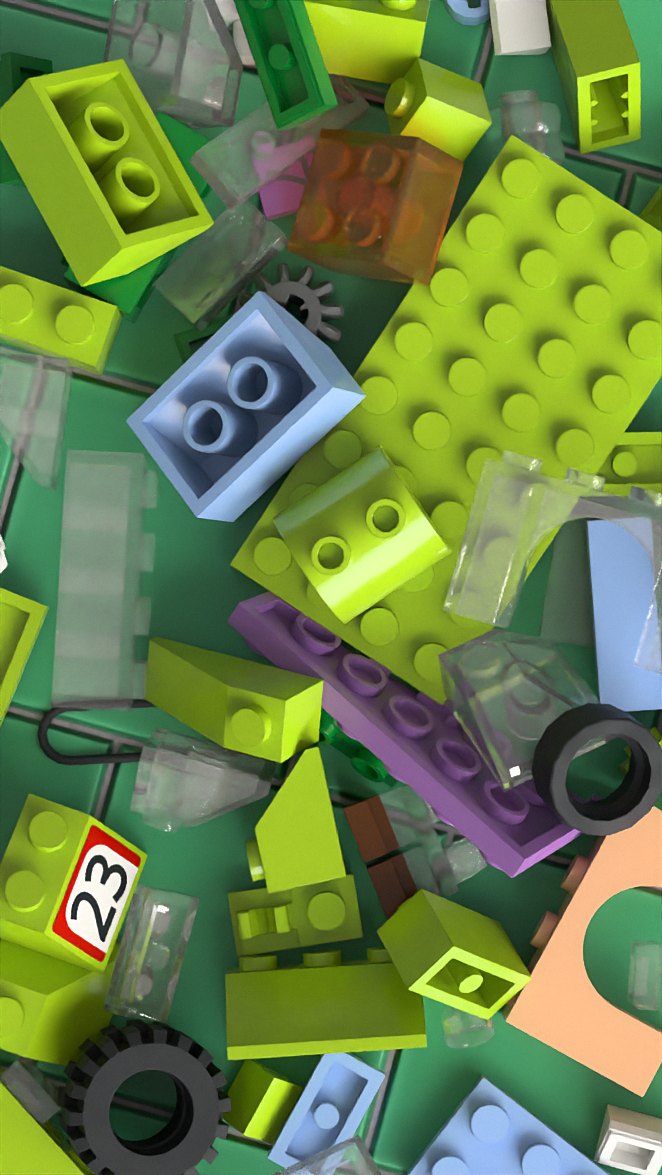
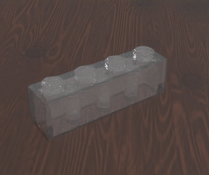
M67 449L51 707L134 712V699H145L148 665L147 661H137L138 635L149 636L151 597H140L142 571L153 572L155 534L144 533L145 508L157 507L159 475L158 470H148V460L144 453Z

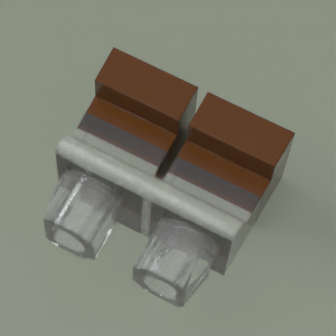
M407 784L342 807L364 863L412 842H418L414 847L366 866L387 920L396 913L398 907L404 901L413 897L421 888L444 898L460 891L457 883L471 878L487 867V863L481 856L479 849L466 837L441 846L433 823L441 820L433 813L431 805Z

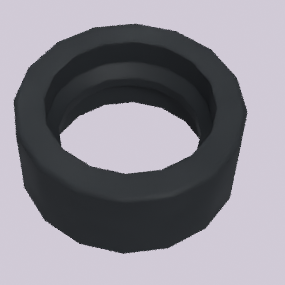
M586 703L567 710L547 726L535 747L532 775L536 792L548 808L566 825L586 835H612L634 826L651 811L662 791L661 745L646 726L630 714L611 704ZM605 734H615L624 739L630 748L631 757L628 772L620 786L606 798L590 804L574 800L566 791L565 782L568 766L576 752L590 740Z

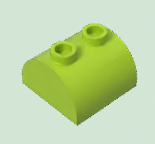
M381 445L273 517L277 530L296 562L324 602L344 624L453 552Z

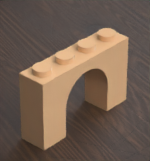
M655 806L631 828L612 835H599L587 858L580 854L575 856L560 884V888L568 891V894L557 914L549 910L544 913L530 939L529 944L538 948L527 967L532 979L506 1003L507 1006L502 1013L507 1023L641 1097L644 1096L662 1063V1030L611 1003L595 990L584 966L583 941L587 926L594 913L610 897L623 890L638 886L662 887V810Z

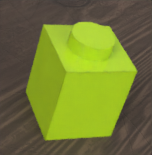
M418 57L406 75L393 82L386 95L384 109L387 114L393 143L456 169H459L492 124L482 84Z

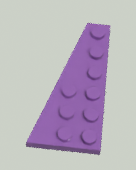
M270 591L239 602L227 622L245 638L249 648L257 654L267 657L280 669L323 679L321 707L336 720L341 731L347 736L360 741L383 762L386 771L392 777L409 785L431 805L433 813L441 821L454 826L479 849L484 860L493 867L503 870L509 877L513 878L584 834L566 825L540 798L534 784L532 764L526 763L511 754L512 746L507 737L447 699L443 705H440L421 691L418 694L391 678L389 676L391 670L372 658L368 659L362 655L350 652L340 645V637ZM566 789L570 796L580 803L590 804L603 799L594 793L587 802Z

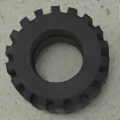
M140 1019L126 1020V1027L117 1028L112 1024L100 1030L103 1036L97 1041L92 1042L89 1038L78 1047L83 1054L76 1063L69 1060L63 1072L68 1076L66 1087L59 1086L57 1098L63 1107V1113L58 1114L60 1125L67 1134V1142L75 1154L95 1175H200L195 1166L203 1158L209 1164L213 1162L219 1152L212 1145L216 1137L226 1139L229 1125L222 1120L223 1112L231 1111L230 1097L222 1089V1086L227 1084L222 1070L213 1064L212 1060L214 1058L205 1048L181 1031H177L167 1024L153 1021V1024H146ZM161 1070L173 1079L177 1093L176 1108L169 1123L159 1133L147 1139L131 1141L120 1138L112 1130L109 1121L110 1103L117 1088L128 1077L140 1071Z

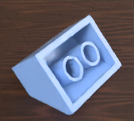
M258 291L154 392L126 422L197 518L234 522L367 395L325 343L269 295Z

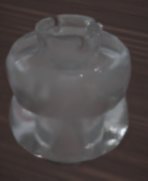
M521 90L500 95L501 105L489 109L492 124L485 132L489 140L487 150L488 167H491L511 135H514L561 166L565 161V149L559 136L561 112L557 104L551 101L539 100L540 92L537 90Z

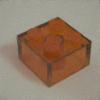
M321 128L287 250L333 273L430 286L464 162L419 137Z

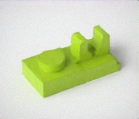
M347 873L346 877L273 893H268L267 886L227 893L237 956H248L363 938L353 873Z

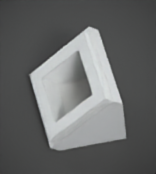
M488 0L495 55H540L549 50L551 41L546 0Z
M608 1104L594 1161L641 1175H657L662 1166V1119Z

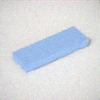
M651 517L586 521L598 704H611L624 712L662 709V658Z

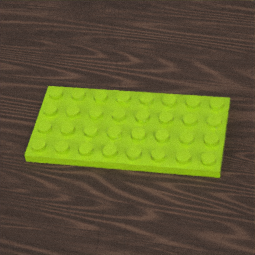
M511 135L354 374L353 379L367 396L297 461L230 565L366 656L385 666L389 671L391 670L392 673L440 705H443L662 376V232L525 142ZM381 445L453 552L344 624L324 602L296 562L277 530L273 517Z

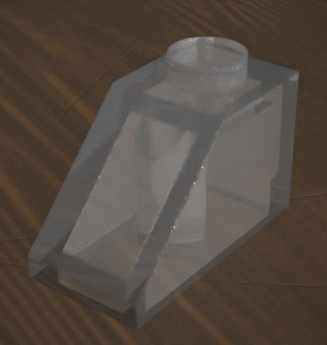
M0 350V436L40 487L44 490L57 491L74 367L66 358Z

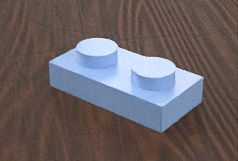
M350 1052L322 1054L274 1141L267 1158L297 1175H332L386 1076L385 1071Z

